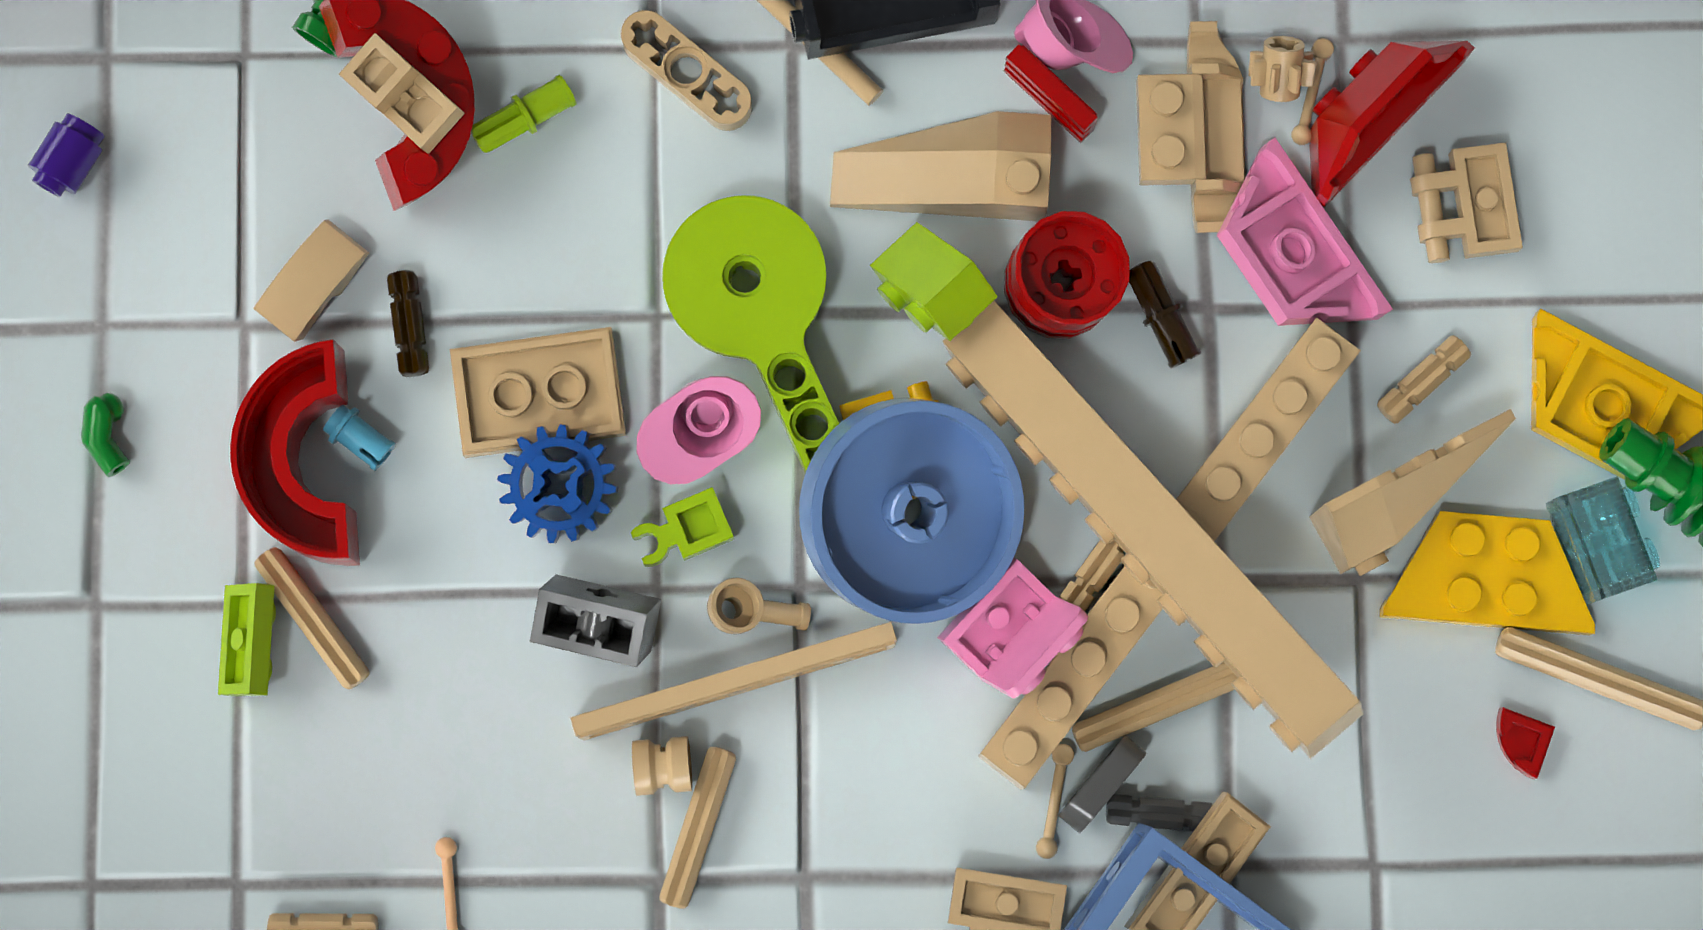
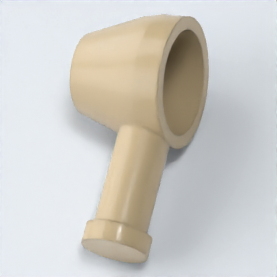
M731 578L718 584L711 592L707 602V612L711 622L717 629L728 634L745 633L753 629L759 622L795 626L797 630L805 631L809 626L811 618V606L809 603L800 602L797 605L763 600L759 589L750 581L742 578ZM723 601H729L734 605L736 614L733 619L727 618L723 614Z

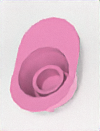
M1036 0V4L1026 13L1023 21L1014 31L1015 39L1033 52L1044 65L1053 70H1066L1079 64L1087 63L1103 71L1119 73L1124 72L1132 64L1133 50L1130 40L1121 25L1109 13L1087 0Z
M710 376L686 384L678 393L657 406L643 420L637 434L636 449L642 467L654 479L670 485L688 484L705 476L741 452L754 440L761 421V409L756 396L744 383L725 376Z

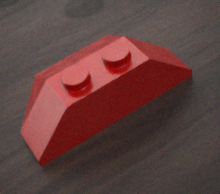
M1467 40L1390 42L1378 55L1370 49L1349 71V74L1355 79L1341 93L1336 87H1333L1317 103L1312 111L1318 117L1311 127V141L1309 142L1311 190L1323 208L1332 201L1464 64L1475 49Z

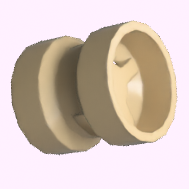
M688 736L672 737L666 743V747H661V744H654L649 739L632 741V766L636 796L652 795L659 788H664V785L669 784V787L674 792L692 791V765Z

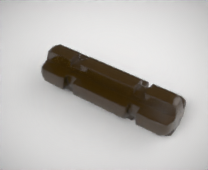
M396 271L388 274L387 285L389 296L394 298V302L390 303L395 346L400 348V352L396 353L398 371L403 377L421 376L428 373L429 362L425 349H422V346L426 344L421 302H419V299H416V296L420 294L418 277L414 271Z

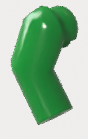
M105 393L100 398L93 396L85 404L81 430L83 445L107 477L120 473L130 463L111 436L113 422L120 420L124 413V406L121 400L112 393Z

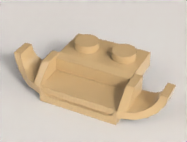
M1190 21L1187 39V74L1138 75L1136 79L1139 185H1191L1192 218L1195 233L1219 232L1246 178L1242 98L1243 77L1235 58L1223 44L1217 28V21Z

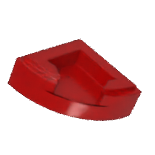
M1499 708L1496 732L1504 756L1520 773L1531 779H1538L1555 727L1507 708Z

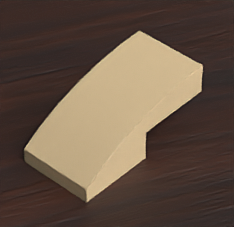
M376 33L373 34L339 73L372 106L383 113L428 154L465 114Z
M324 220L288 260L253 309L294 342L303 340L330 299L342 294L369 252L330 220Z

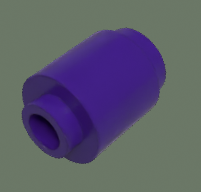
M67 113L61 123L54 122L29 162V168L36 172L32 181L57 197H61L65 190L76 194L103 151L99 145L105 137L104 134L82 119Z

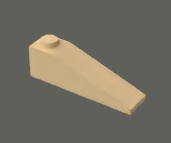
M1510 409L1456 436L1437 450L1430 449L1416 456L1409 462L1396 468L1393 473L1389 470L1325 503L1309 518L1339 573L1343 574L1355 567L1359 576H1362L1388 562L1389 560L1384 551L1398 544L1516 419L1512 410Z

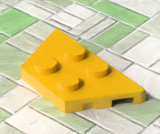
M1541 308L1535 313L1532 319V431L1625 480V475L1599 458V452L1606 436L1623 419H1631L1654 435L1658 432H1666L1673 437L1675 449L1703 430V394Z
M1448 511L1438 512L1423 535L1424 538L1416 552L1412 554L1404 567L1403 574L1388 599L1381 606L1379 617L1496 628L1512 627L1519 630L1588 636L1595 634V623L1551 521Z

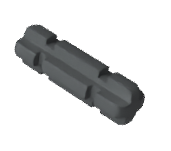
M1114 794L1106 804V821L1111 825L1130 826V822H1135L1152 828L1180 831L1183 830V827H1189V831L1193 832L1213 804L1210 802L1191 801V805H1185V800L1139 797L1138 800H1132V796Z

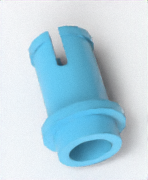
M341 405L332 414L323 428V431L330 435L328 441L333 445L337 442L341 443L367 463L372 470L376 471L391 454L389 451L395 448L396 443L388 440L358 417L360 411L356 407L350 410L345 405Z

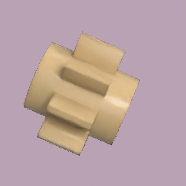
M1273 36L1267 38L1264 41L1263 52H1250L1248 76H1251L1250 85L1260 86V95L1271 101L1289 102L1298 99L1301 86H1314L1316 62L1313 61V52H1304V42L1294 37Z

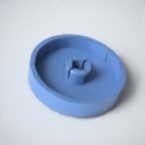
M915 398L891 399L872 404L853 413L837 425L820 444L811 459L802 483L799 503L800 529L805 549L812 565L829 588L842 599L874 616L889 621L911 624L930 623L947 619L972 607L983 599L1002 579L1016 554L1024 524V494L1021 479L1011 454L995 432L984 422L972 414L948 404ZM912 496L920 501L921 512L917 520L908 524L902 519L905 518L907 504L913 499Z

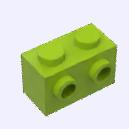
M918 222L910 227L869 265L882 282L877 291L895 311L900 312L904 308L908 317L923 332L927 333L933 328L949 341L962 330L969 327L974 319L998 297L970 258Z

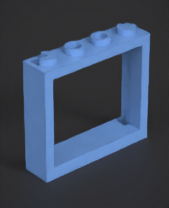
M1141 823L1137 824L1064 929L1108 930L1156 859L1159 858L1176 869L1178 867L1184 876L1206 892L1212 894L1218 899L1219 903L1256 930H1291L1154 828Z

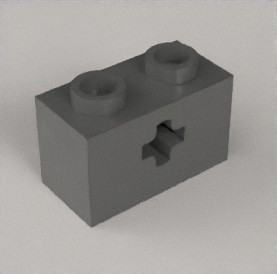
M556 574L539 589L530 642L638 667L652 651L661 599Z

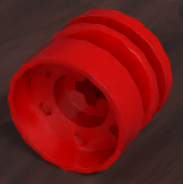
M1060 211L1040 219L1023 236L1019 244L1012 251L1004 270V295L1012 314L1028 330L1046 338L1070 339L1092 330L1121 301L1129 283V255L1119 234L1105 220L1086 212ZM1058 269L1061 270L1063 277L1073 278L1074 282L1066 289V292H1063V287L1060 283H1051L1050 279Z

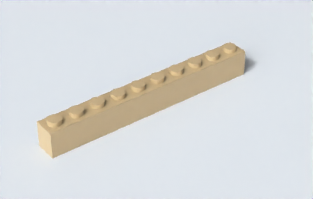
M995 301L984 309L969 327L962 330L951 341L946 338L943 340L952 358L946 363V366L955 378L966 389L973 383L986 396L980 401V404L1000 427L1007 421L1020 434L1014 440L1016 445L1035 466L1042 460L1055 473L1049 481L1068 504L1071 505L1077 499L1091 513L1084 520L1098 538L1106 545L1112 539L1118 543L1126 552V555L1120 560L1132 576L1141 585L1150 579L1163 595L1157 599V602L1166 614L1178 626L1187 620L1200 636L1194 643L1214 667L1224 662L1238 677L1231 685L1253 710L1262 704L1274 717L1275 721L1269 727L1289 751L1293 752L1300 746L1311 759L1363 715L1359 699Z
M1318 318L1308 327L1176 499L1213 541L1221 534L1361 351ZM1123 567L1087 614L1088 620L1082 626L1083 634L1079 641L1071 649L1064 653H1058L1045 668L1046 674L1041 683L1034 690L1025 694L978 755L979 758L1020 790H1023L1029 784L1161 612L1162 607L1157 602V599L1163 594L1150 579L1141 585L1127 568Z

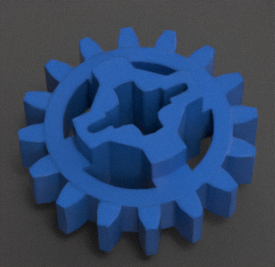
M560 424L556 437H551L546 427L541 426L537 427V442L532 443L523 436L517 439L519 447L523 451L519 456L505 453L503 459L513 469L511 474L498 475L497 481L510 485V493L499 498L500 504H515L517 510L509 520L512 524L519 523L525 519L528 520L530 523L527 528V536L534 538L543 528L547 530L548 543H557L560 531L565 530L571 542L577 541L580 537L578 526L583 524L592 532L596 531L599 526L593 517L595 513L611 514L613 509L603 499L605 494L617 493L619 487L606 483L605 476L611 474L617 468L615 464H601L599 458L607 449L604 444L596 445L591 449L586 446L589 441V432L582 430L573 440L570 439L568 425ZM553 447H566L576 451L578 454L570 458L566 463L555 462L545 450ZM528 465L534 473L532 491L524 496L523 475ZM575 470L569 475L570 479L565 484L566 489L569 491L566 497L562 494H552L540 499L547 493L546 489L551 485V480L548 477L551 471L555 474H565ZM592 470L594 490L588 504V501L582 495L583 479ZM549 506H560L572 518L564 521H553L538 514Z

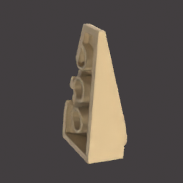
M997 111L834 152L830 207L1039 221L1045 218L1048 209L1051 167V115Z

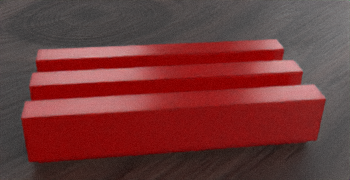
M1018 44L1006 56L1003 72L1077 141L1082 143L1094 131L1098 118L1097 113L1024 45Z

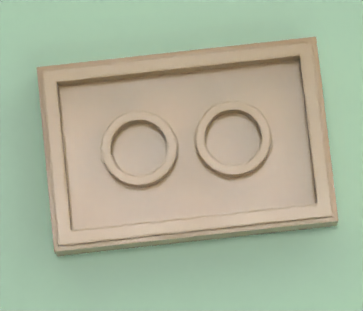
M611 327L450 349L462 452L465 458L521 451L522 449L519 447L517 439L523 436L532 443L537 442V427L541 426L546 427L551 437H556L559 425H568L570 439L573 440L582 430L590 433L589 441L627 436L613 330Z

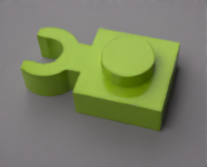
M713 487L662 508L668 523L662 526L644 523L638 525L630 532L634 541L645 536H653L658 540L657 550L653 554L641 558L645 567L661 564L667 558L669 551L676 547H679L685 561L735 540Z

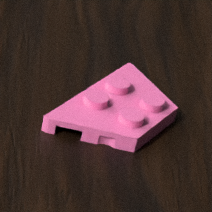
M1273 138L1260 148L1217 237L1278 326L1312 324L1316 318L1324 323L1378 320L1393 310V308L1277 139Z

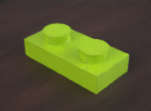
M261 583L225 585L218 695L268 696V683L272 674V660L270 658L272 626L276 617V607L274 604L275 585Z

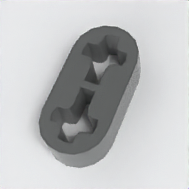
M1125 735L1069 800L1058 816L1080 834L1147 753Z

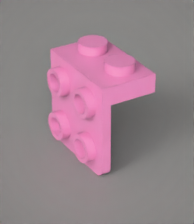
M1013 558L1009 568L997 585L975 605L959 613L937 638L983 682L1011 698H1016L1020 694L1025 695L1034 690L1043 680L1046 674L1044 668L1058 653L1068 651L1079 641L1083 634L1082 626L1088 620V615L1080 607L1056 597L1018 559Z

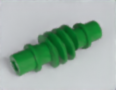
M1623 419L1606 436L1599 452V458L1625 475V485L1632 491L1641 492L1646 489L1651 492L1650 511H1659L1665 507L1664 521L1670 526L1681 523V532L1688 538L1699 534L1698 542L1703 547V446H1695L1681 453L1674 448V439L1666 432H1658L1654 435L1631 419Z

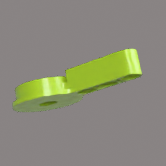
M740 195L722 198L701 207L690 215L672 237L664 257L662 270L665 299L676 323L698 345L716 354L747 359L756 365L806 474L811 459L820 444L839 425L804 345L805 333L816 318L825 295L826 265L823 251L809 225L798 214L783 204L758 196ZM742 266L743 270H751L760 277V283L751 292H738L730 285L732 277L736 274L737 267ZM788 366L797 367L805 375V381L802 386L792 391L783 390L774 382L778 371ZM809 415L820 416L828 424V430L820 439L806 440L797 432V425L800 420Z

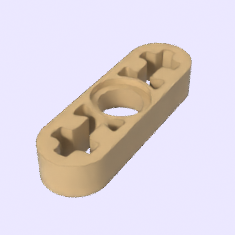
M641 10L631 14L624 21L621 28V39L627 55L717 129L724 131L738 129L748 121L752 111L749 90L745 84L656 12ZM652 27L656 28L654 32L656 41L668 51L663 58L661 66L655 64L661 58L659 52L648 43H644L640 48L636 47L637 38L634 31L638 28L645 32ZM675 42L677 45L669 50L671 43ZM684 57L693 58L702 66L700 77L690 84L679 83L671 75L673 64ZM712 75L718 77V79L713 81V87L720 95L725 98L730 97L733 93L738 95L736 102L739 111L735 114L730 110L724 111L722 115L716 113L718 111L717 100L705 90L709 85ZM705 90L702 99L699 100L695 97Z

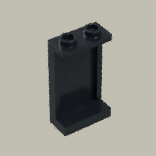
M794 0L796 10L789 11V19L795 43L804 42L807 59L809 60L995 24L1001 4L1000 0Z

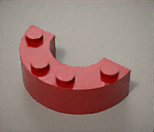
M323 0L319 8L338 58L355 56L373 34L376 33L465 113L429 154L404 134L395 147L384 152L375 160L393 211L398 210L416 201L440 184L458 163L467 146L475 112L473 82L463 53L449 32L429 13L407 0Z
M332 339L312 343L288 353L268 367L257 378L244 397L234 421L230 442V461L235 485L242 502L255 521L268 534L292 550L313 560L332 565L359 566L360 556L356 511L346 503L323 501L315 497L304 484L298 464L300 444L311 423L328 410L338 408L341 405H348L345 351Z

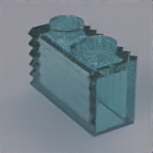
M1618 476L1556 497L1546 503L1550 518L1554 523V529L1558 534V540L1562 544V549L1566 554L1567 561L1586 605L1658 580L1654 571L1660 567L1657 550L1650 538L1642 539L1634 519L1640 516L1637 498L1634 492L1627 486L1622 487Z

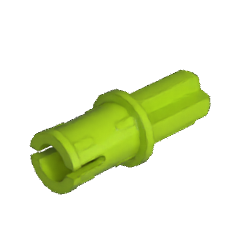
M557 75L555 79L521 98L516 94L511 96L512 103L474 123L471 134L478 147L484 153H489L526 131H529L531 134L536 133L537 125L569 107L576 106L577 103L564 78Z

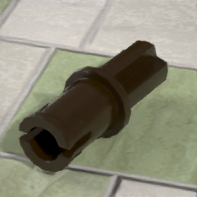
M1150 260L1129 270V283L1147 318L1143 321L1145 327L1151 326L1169 362L1170 369L1187 362V359H1193L1202 354L1200 349L1197 348L1179 312L1183 309L1182 304H1175L1156 263Z

